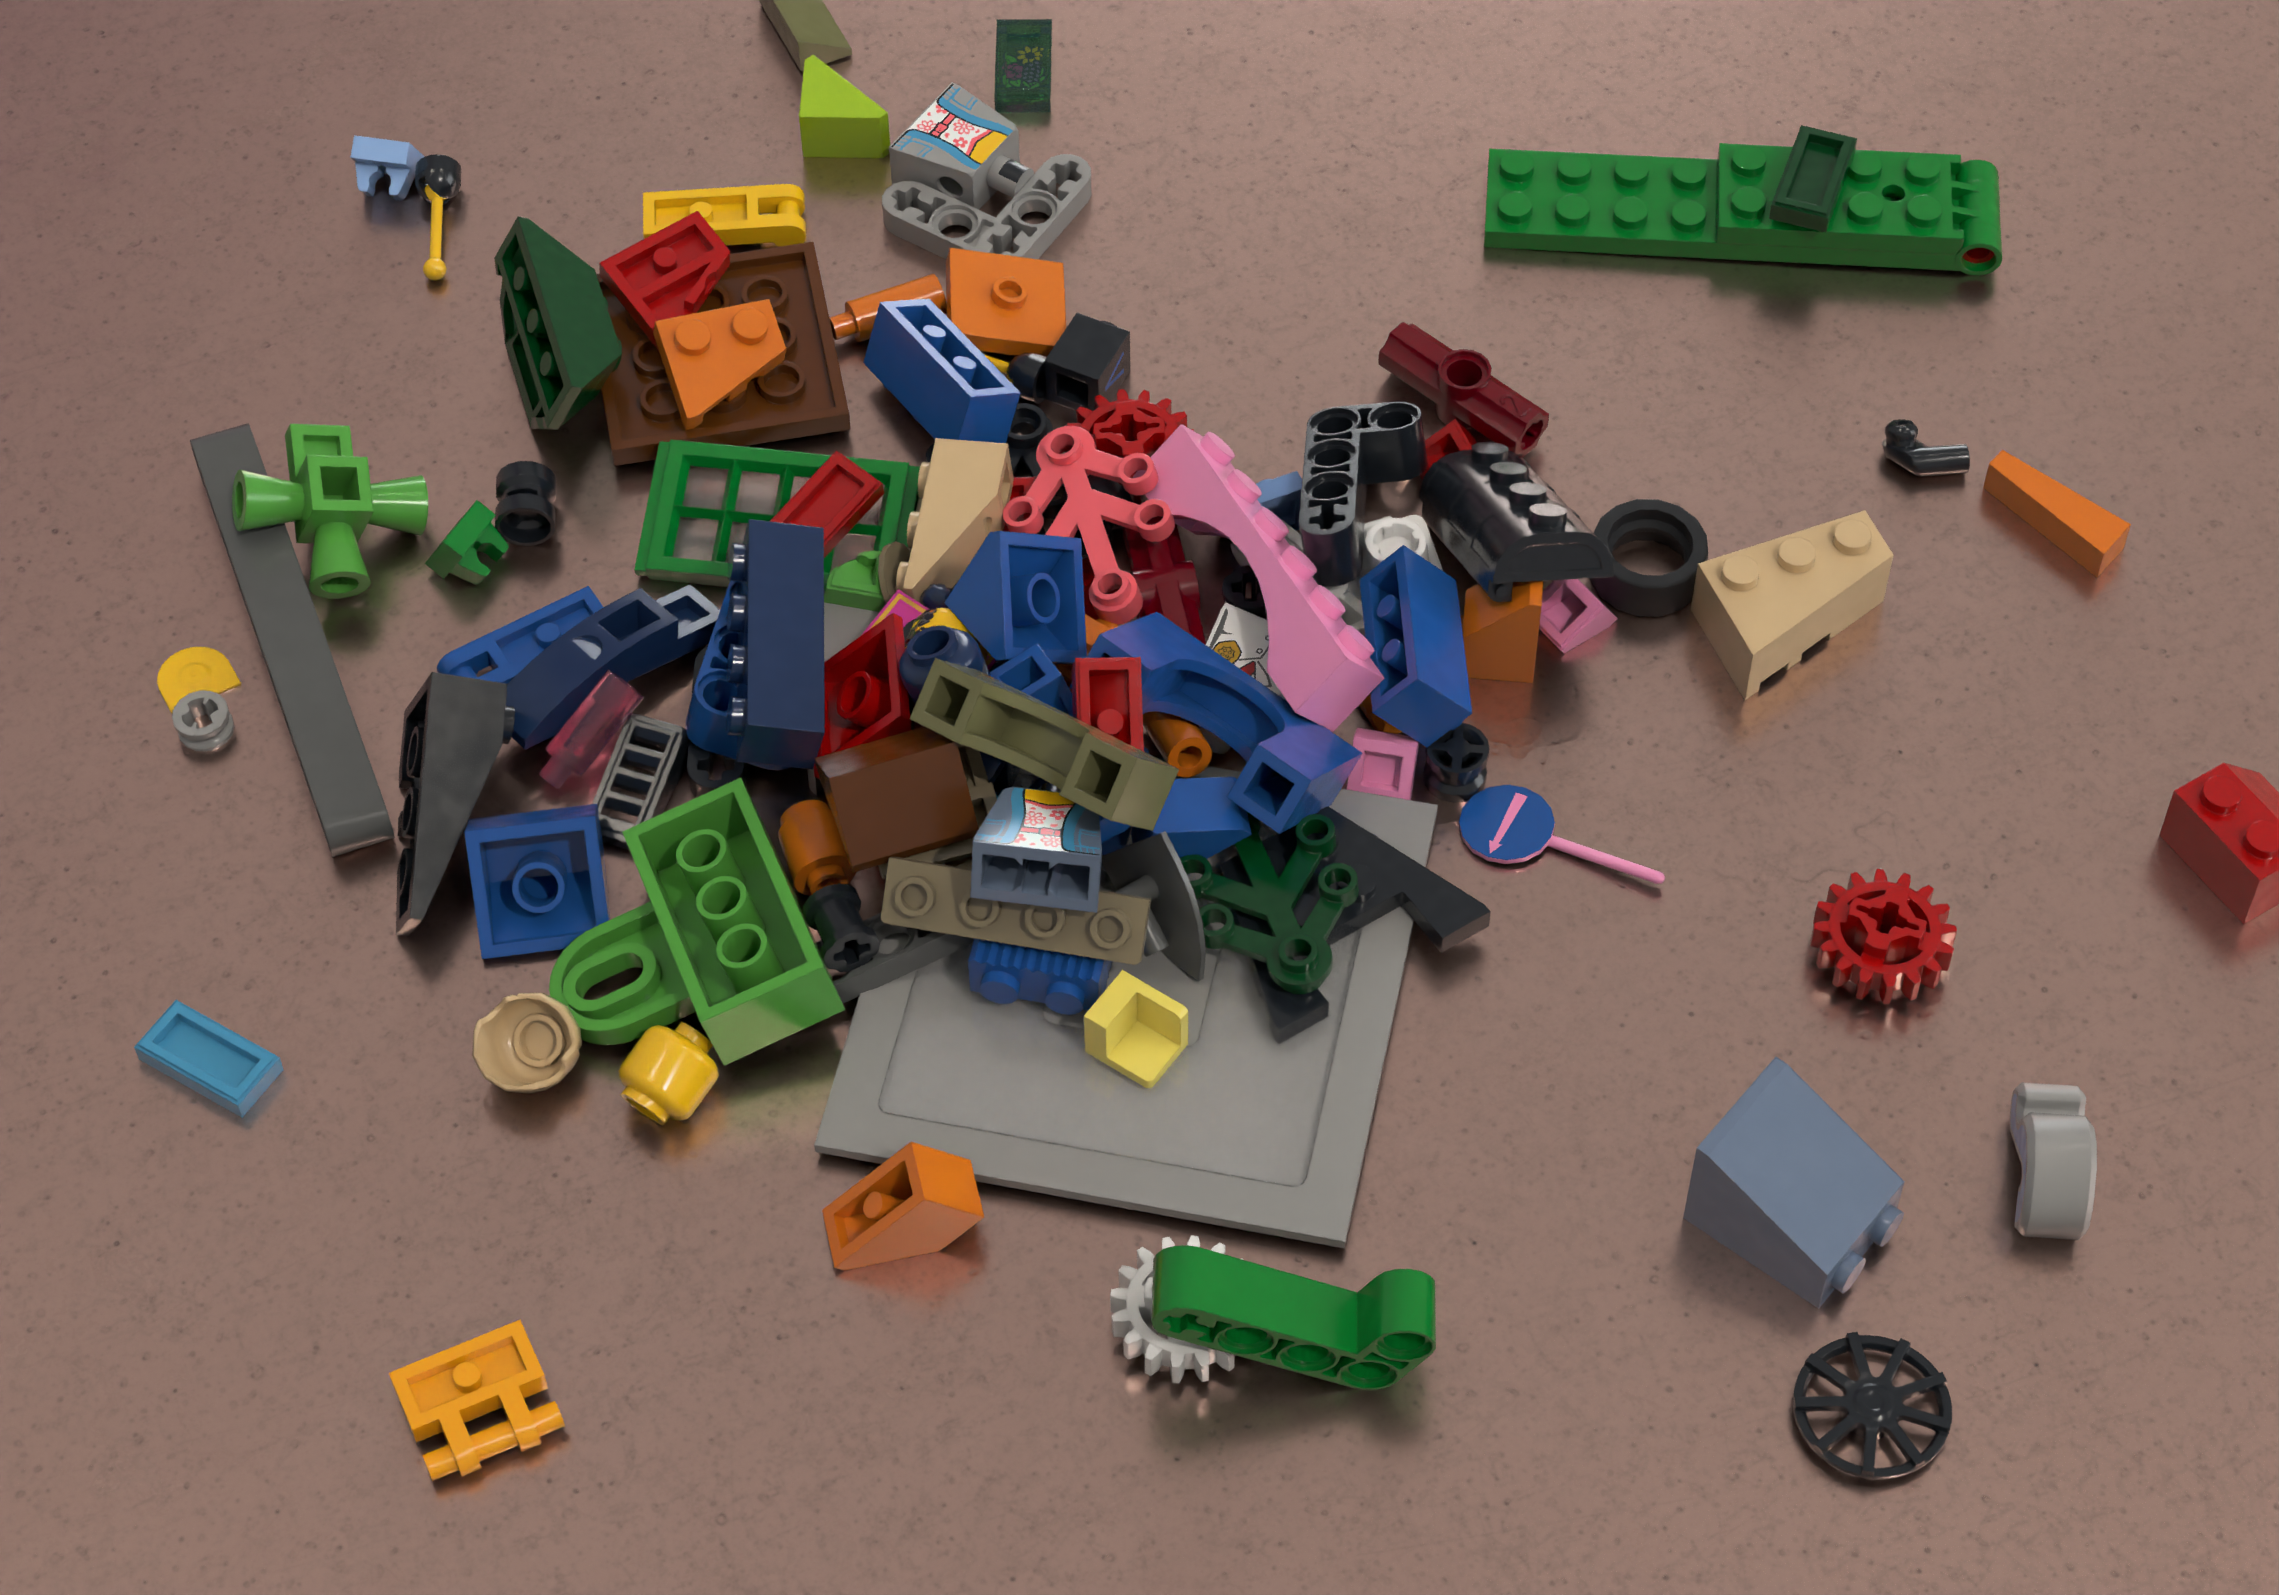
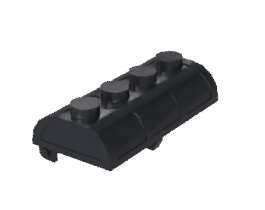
M1480 442L1472 445V450H1462L1446 454L1433 463L1423 477L1419 492V499L1423 502L1422 518L1493 601H1512L1513 582L1614 577L1612 554L1601 538L1595 535L1583 523L1579 515L1562 501L1554 489L1541 479L1524 458L1513 451H1508L1507 446L1494 442Z

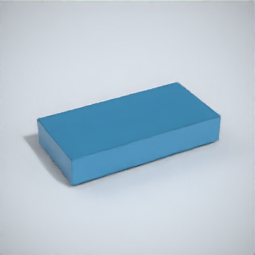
M178 1000L172 1003L134 1046L139 1060L241 1118L244 1117L284 1070L280 1057Z

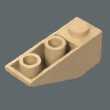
M935 438L931 461L922 462L920 466L918 494L919 498H922L920 512L912 511L909 516L907 543L908 547L911 548L909 562L901 561L899 563L896 591L899 589L921 603L923 591L931 584L942 583L946 587L952 588L959 581L988 534L1004 530L1003 509L1010 501L1014 481L1007 443Z

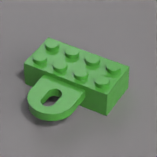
M738 778L622 831L650 902L593 927L574 939L557 959L549 982L550 996L568 1006L580 1027L581 1039L599 1045L626 1043L640 1038L652 1026H666L696 1012L702 1027L724 1066L845 1010L765 825L742 778ZM629 968H643L641 975L633 983L595 1000L584 999L586 992L594 984Z

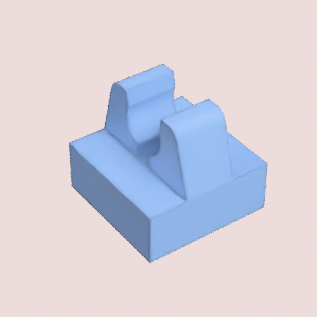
M355 135L350 156L355 161L357 186L366 196L373 197L375 184L385 173L391 178L389 195L395 200H404L415 178L416 164L424 157L409 142Z

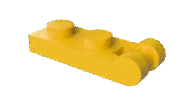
M793 184L643 192V236L645 239L684 217L699 211L725 245L774 243L780 247L804 243L806 241V223L801 215L805 210V195L799 186Z

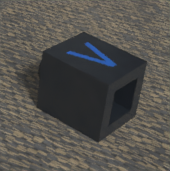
M1076 313L1045 359L1046 400L1075 411L1080 406L1094 411L1095 396L1102 395L1111 402L1131 371L1130 331L1121 329L1110 322L1099 321Z

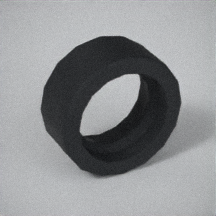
M1635 499L1616 505L1600 518L1594 534L1601 538L1611 554L1620 545L1636 540L1655 541L1669 546L1680 554L1684 560V565L1676 571L1664 575H1642L1626 569L1612 555L1614 577L1590 578L1602 599L1617 610L1635 616L1661 617L1682 610L1692 601L1698 563L1708 559L1707 535L1694 516L1678 505L1659 499Z

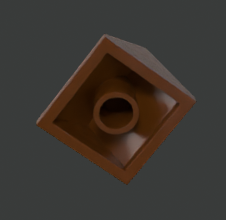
M925 726L814 758L853 873L888 863L889 857L906 858L974 838L979 830L957 743Z

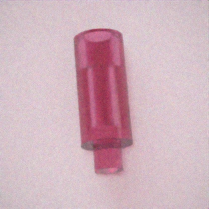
M608 669L545 748L552 757L539 772V775L557 789L562 786L572 772L582 777L641 703L644 696L628 682Z

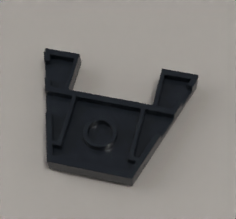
M1329 806L1316 813L1330 818L1334 823L1336 847L1330 855L1321 859L1293 909L1300 928H1302L1320 899L1318 876L1321 870L1333 863L1347 864L1356 871L1359 894L1356 901L1350 906L1345 907L1326 940L1329 946L1398 907H1403L1441 953L1489 926L1491 911L1485 904ZM1297 825L1281 834L1277 833L1262 841L1278 879L1297 847ZM1313 833L1307 836L1306 838L1310 840H1320L1324 838L1326 835L1322 833ZM1238 855L1221 864V876L1251 886ZM1334 882L1329 887L1339 890L1347 887L1348 884L1345 882ZM1230 908L1236 925L1273 936L1266 920ZM1296 956L1291 959L1300 961L1306 959L1307 956ZM1249 957L1254 970V981L1260 998L1263 997L1269 1015V1026L1273 1038L1278 1044L1328 1017L1329 1002L1318 989L1306 994L1289 993L1272 980L1268 973L1267 963Z

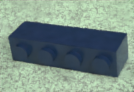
M749 519L742 544L732 543L728 560V580L738 581V594H731L728 607L727 630L737 632V645L731 644L729 649L727 682L737 683V697L731 696L729 699L726 734L737 736L736 762L813 770L814 758H817L825 734L824 528Z

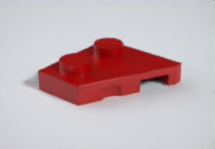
M696 211L600 262V277L658 349L653 334L655 321L697 313L730 266L731 251L699 211Z

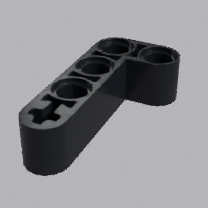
M1383 402L1338 406L1318 411L1309 418L1306 429L1299 527L1303 553L1317 569V572L1312 577L1318 585L1324 587L1344 585L1356 579L1361 573L1367 484L1410 480L1421 475L1426 470L1428 462L1420 408L1415 404L1408 402Z

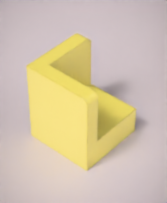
M1122 970L1084 1015L1085 1052L1143 1087L1152 1088L1188 1045V1009L1181 1003Z

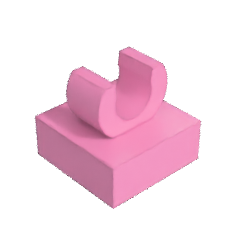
M1357 728L1353 739V747L1363 754L1348 777L1347 790L1411 800L1419 742L1406 735Z

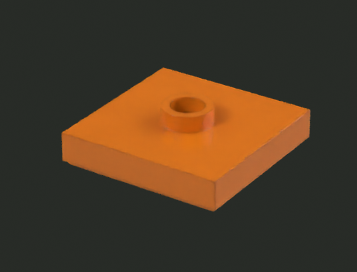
M949 248L946 258L947 317L980 351L1016 356L1026 352L1037 353L1047 357L1066 329L1063 263Z

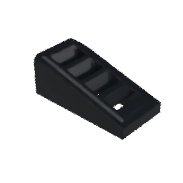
M630 714L618 737L592 804H598L603 843L629 850L622 831L663 813L687 767L689 738L685 728L640 714ZM638 767L656 773L655 776H650L633 771V769ZM624 789L630 792L646 796L645 800H642L632 796L621 794V792ZM614 810L638 817L636 824L609 817V815Z

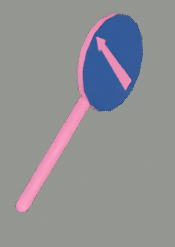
M1513 785L1488 787L1473 795L1462 808L1459 819L1462 840L1472 853L1487 861L1502 864L1525 862L1541 854L1546 847H1550L1655 884H1662L1665 880L1664 874L1657 870L1554 836L1555 821L1551 807L1542 796L1525 787Z

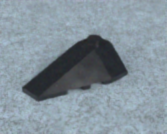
M431 672L404 712L399 788L408 789L403 811H401L398 818V836L410 838V848L403 849L397 870L396 935L409 937L423 920L502 744H509L515 721V709L513 706H506L508 685L506 683Z

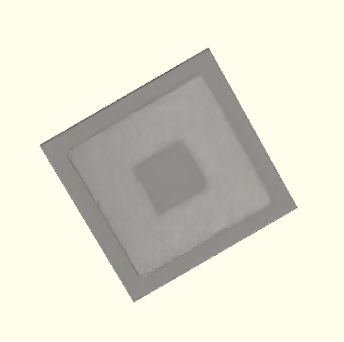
M1157 758V759H1159V760L1165 762V760H1164L1163 758ZM1207 766L1204 771L1196 776H1176L1175 779L1233 776L1238 778L1241 772ZM1020 769L1012 787L1029 788L1039 777ZM1347 789L1340 790L1332 805L1329 806L1330 808L1426 867L1438 805ZM1261 822L1258 834L1261 841H1264L1277 834V832ZM1131 835L1129 838L1128 845L1133 844ZM1234 845L1207 859L1211 864L1212 873L1221 876V864L1238 855ZM1101 869L1099 890L1117 891L1108 873ZM1191 873L1187 876L1189 881L1200 879L1203 875ZM1204 898L1196 899L1199 909L1208 904H1218ZM1398 907L1331 944L1332 969L1324 983L1318 988L1329 1002L1328 1017L1281 1044H1278L1273 1038L1269 1026V1015L1263 997L1260 998L1254 981V970L1248 956L1225 948H1206L1204 979L1200 981L1174 964L1161 950L1148 957H1145L1143 953V959L1137 965L1112 961L1106 989L1118 974L1124 970L1188 1009V1045L1152 1088L1143 1087L1085 1052L1084 1015L1088 1010L1082 1009L1080 1013L1066 1015L1051 1010L1045 1003L1017 999L1010 1004H999L987 1000L980 992L970 991L968 960L973 945L971 943L963 949L887 984L860 993L814 1144L815 1152L882 1164L908 1143L915 1142L971 1160L977 1182L1345 1248L1414 920L1403 907ZM1218 922L1210 923L1205 929L1211 931L1219 930L1224 924ZM920 929L923 937L930 934L929 931ZM905 933L890 934L880 942L878 952L882 954L897 953L907 945L910 936Z

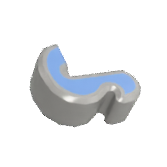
M2022 1082L2013 1091L2010 1106V1132L2022 1166V1180L2018 1188L2014 1227L2025 1237L2079 1240L2086 1234L2090 1226L2097 1173V1141L2095 1128L2087 1117L2084 1116L2086 1096L2078 1086Z

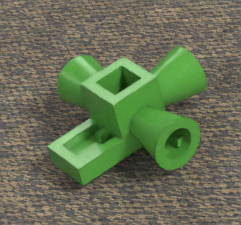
M290 424L285 433L290 481L239 469L235 475L232 493V511L237 531L294 522L296 543L313 544L309 591L318 597L328 599H340L358 595L366 591L371 585L358 546V541L367 524L421 536L425 530L428 517L426 481L422 475L371 484L368 458L353 456L350 426Z

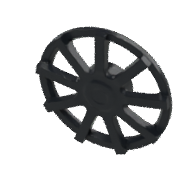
M1858 1332L1847 1333L1845 1338L1825 1345L1814 1354L1811 1353L1806 1359L1797 1377L1793 1393V1410L1797 1426L1812 1450L1827 1463L1841 1471L1871 1479H1889L1910 1474L1925 1466L1939 1453L1950 1431L1952 1403L1946 1386L1947 1379L1943 1372L1939 1373L1929 1360L1910 1347L1911 1342L1902 1338L1896 1341L1881 1336L1859 1335ZM1864 1350L1880 1351L1892 1355L1879 1377H1874L1871 1374ZM1849 1352L1857 1373V1380H1851L1826 1362L1838 1355ZM1903 1360L1917 1369L1924 1377L1900 1387H1895L1892 1384ZM1814 1374L1826 1379L1843 1392V1396L1805 1397L1808 1384ZM1933 1391L1938 1404L1939 1416L1905 1406L1903 1402L1915 1396ZM1815 1411H1842L1843 1420L1822 1438L1818 1439L1809 1424L1807 1413ZM1899 1421H1908L1935 1431L1932 1441L1922 1453L1918 1451L1898 1425ZM1851 1431L1864 1438L1861 1466L1848 1462L1830 1451L1834 1445ZM1889 1435L1904 1455L1906 1462L1892 1467L1874 1468L1876 1440Z

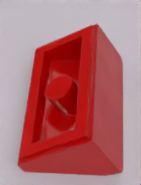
M1141 657L1075 658L1072 665L1073 717L1144 752Z

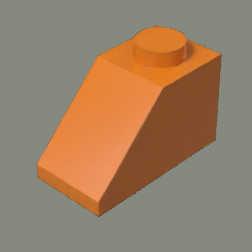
M1543 581L1513 582L1512 601L1509 602L1493 601L1479 584L1466 590L1464 615H1461L1468 678L1533 683L1542 607Z
M915 1142L908 1143L822 1209L834 1268L844 1271L938 1252L985 1218L971 1160Z

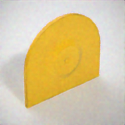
M190 647L176 652L162 664L157 676L159 691L172 714L179 700L189 693L207 690L220 694L241 685L239 678L225 655L208 647Z

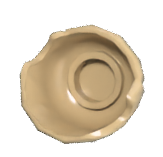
M518 993L517 996L510 995L504 997L487 1016L477 1021L473 1034L472 1057L484 1079L504 1091L528 1094L541 1092L560 1083L573 1069L580 1056L579 1049L582 1045L581 1030L570 1009L565 1004L545 993Z

